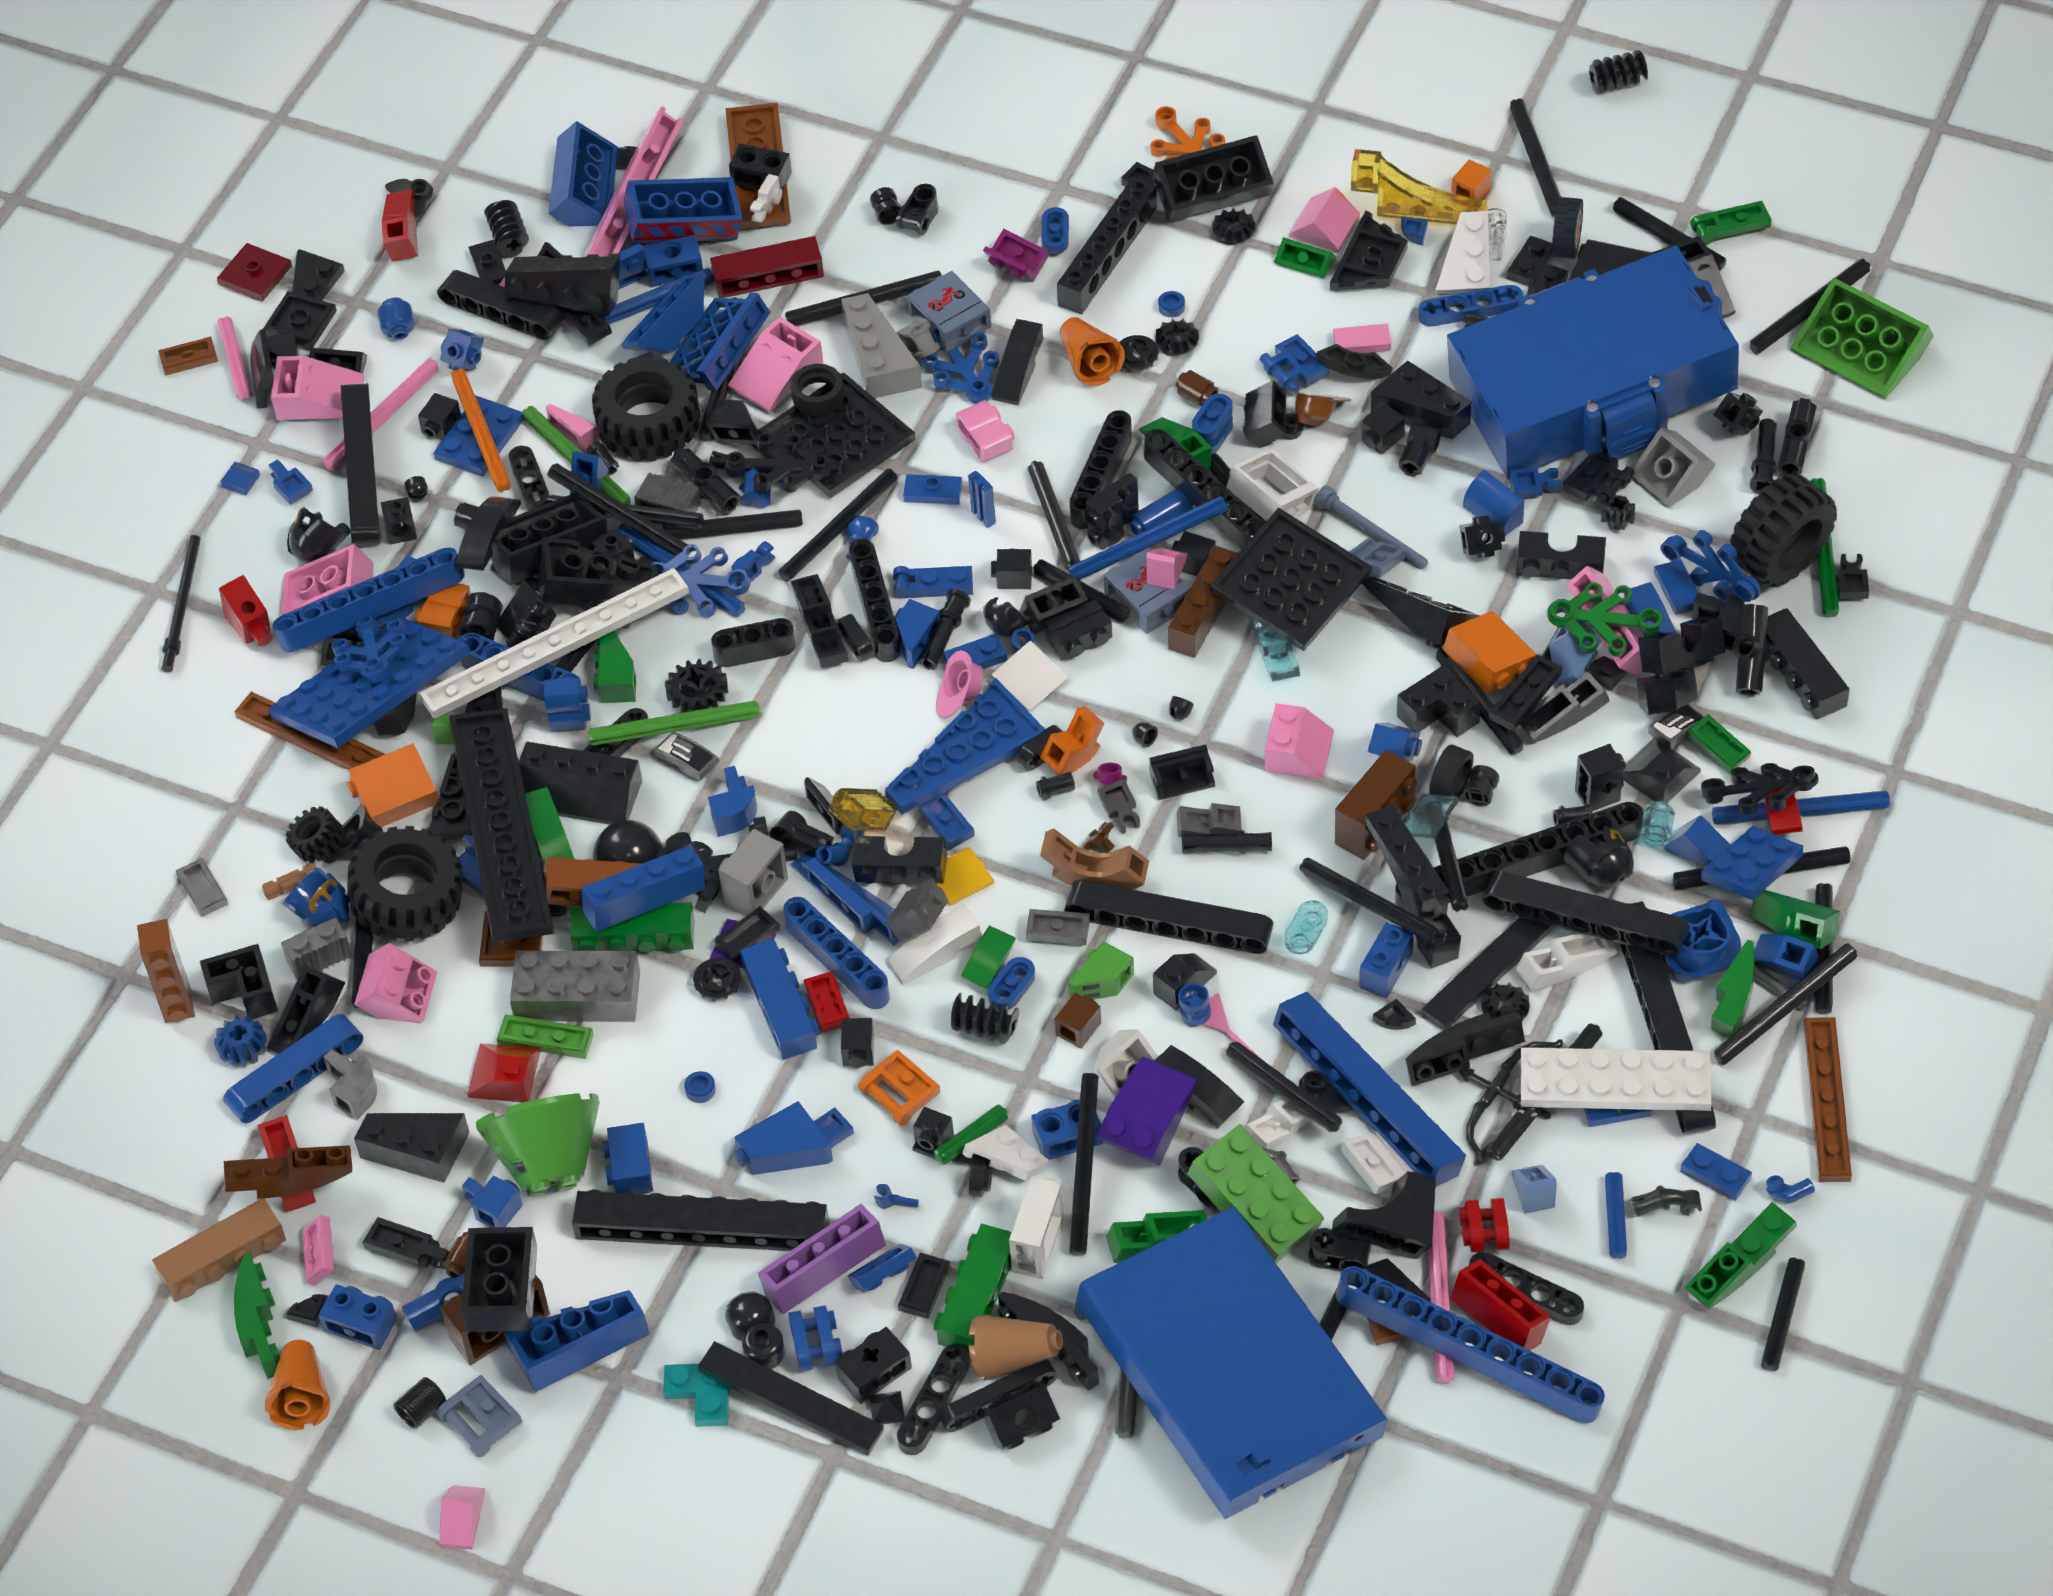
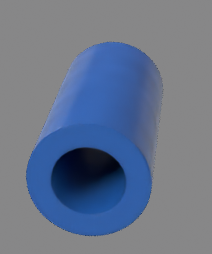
M1174 489L1131 515L1130 528L1136 536L1192 510L1193 505L1182 492Z

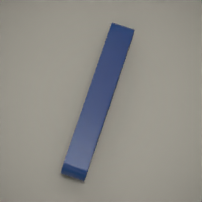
M451 547L439 549L278 617L272 626L281 648L285 652L298 651L355 627L357 619L364 615H371L373 618H377L461 582L465 577V571L463 568L456 567L457 551Z

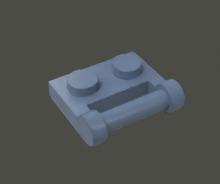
M479 1375L445 1401L437 1410V1415L443 1422L448 1421L470 1444V1450L476 1457L484 1456L493 1444L522 1423L519 1413L482 1375ZM464 1406L483 1426L486 1432L479 1436L457 1411Z

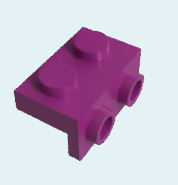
M1004 228L993 247L985 246L983 252L989 257L987 261L998 269H1001L1003 266L1010 269L1009 273L1020 280L1026 277L1034 281L1050 255L1046 249Z

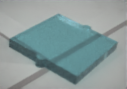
M1422 795L1414 809L1408 813V818L1404 824L1413 837L1435 838L1445 821L1449 820V815L1459 802V799L1456 796Z

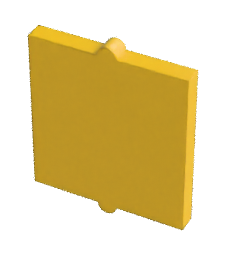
M967 847L947 858L944 884H936L944 890L948 899L947 904L950 907L994 884V879L986 870L984 861H980L971 848Z

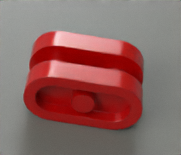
M1491 1198L1490 1208L1480 1209L1478 1199L1465 1200V1206L1459 1207L1460 1226H1466L1462 1227L1463 1246H1469L1470 1252H1484V1242L1494 1241L1496 1251L1509 1250V1226L1504 1198ZM1482 1221H1491L1492 1229H1483Z

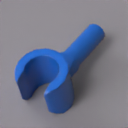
M887 1184L876 1186L877 1192L883 1196H874L876 1204L882 1209L889 1208L893 1204L918 1207L919 1205L918 1199L892 1194Z

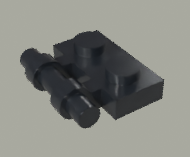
M1603 452L1589 454L1562 483L1563 491L1584 501L1595 495L1597 498L1593 501V504L1597 509H1601L1602 502L1608 503L1612 495L1616 496L1620 489H1625L1631 482L1630 478L1635 474V471L1630 466H1626L1623 470L1617 469L1619 467L1618 459L1614 457L1609 458ZM1607 479L1612 481L1608 486L1603 484Z

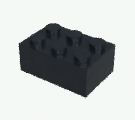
M533 1227L468 1228L461 1314L467 1332L531 1331L538 1249Z

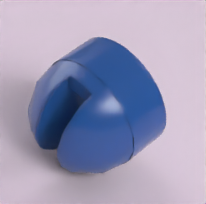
M1020 628L1012 634L1011 646L1016 652L1022 648L1019 643V637H1023L1024 645L1029 641L1034 643V635L1028 629Z

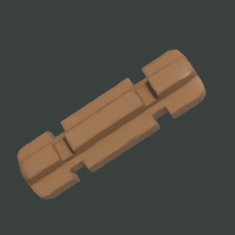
M310 863L303 866L301 871L296 869L277 877L276 882L270 880L263 883L261 887L267 900L278 897L280 892L285 894L292 891L316 867L315 864Z

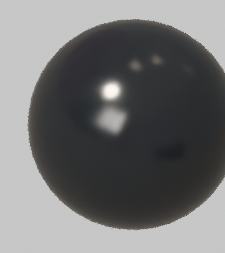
M622 820L609 825L599 834L593 847V859L596 861H623L625 863L643 864L656 859L658 851L663 846L655 831L646 824L635 820Z

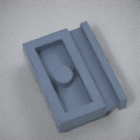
M1369 537L1349 552L1372 566V573L1368 576L1369 578H1380L1404 560L1406 549L1382 541L1375 544L1372 543L1373 538Z

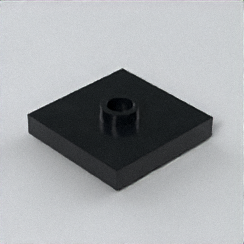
M287 291L263 329L266 330L267 336L294 332L297 345L313 348L337 311L336 305Z

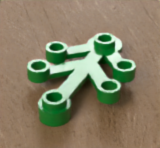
M1596 582L1589 583L1584 591L1570 601L1557 599L1547 609L1549 622L1556 627H1566L1579 641L1580 650L1586 654L1593 653L1596 650L1597 638L1593 634L1587 633L1577 621L1588 622L1609 644V653L1616 657L1622 656L1626 652V641L1624 638L1617 636L1607 624L1639 627L1644 633L1652 634L1660 629L1662 623L1661 613L1651 607L1643 609L1639 615L1609 612L1617 605H1627L1630 603L1632 590L1626 585L1618 586L1613 594L1590 610L1579 608L1588 601L1594 603L1601 600L1603 588ZM1596 590L1599 593L1596 595H1591L1589 591ZM1626 593L1628 596L1625 598H1621L1618 596V594ZM1563 612L1567 616L1560 617L1557 616V614ZM1652 621L1654 625H1646L1645 622ZM1591 641L1593 645L1585 646L1583 642ZM1620 644L1622 645V648L1615 649L1613 648V645Z

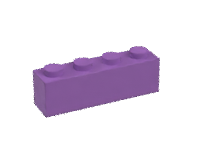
M859 1204L758 1272L765 1296L782 1314H785L883 1248L886 1243L880 1223L862 1204Z

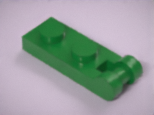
M1757 201L1694 216L1690 220V226L1694 232H1697L1696 237L1700 236L1705 245H1708L1715 239L1771 227L1772 219L1763 201Z

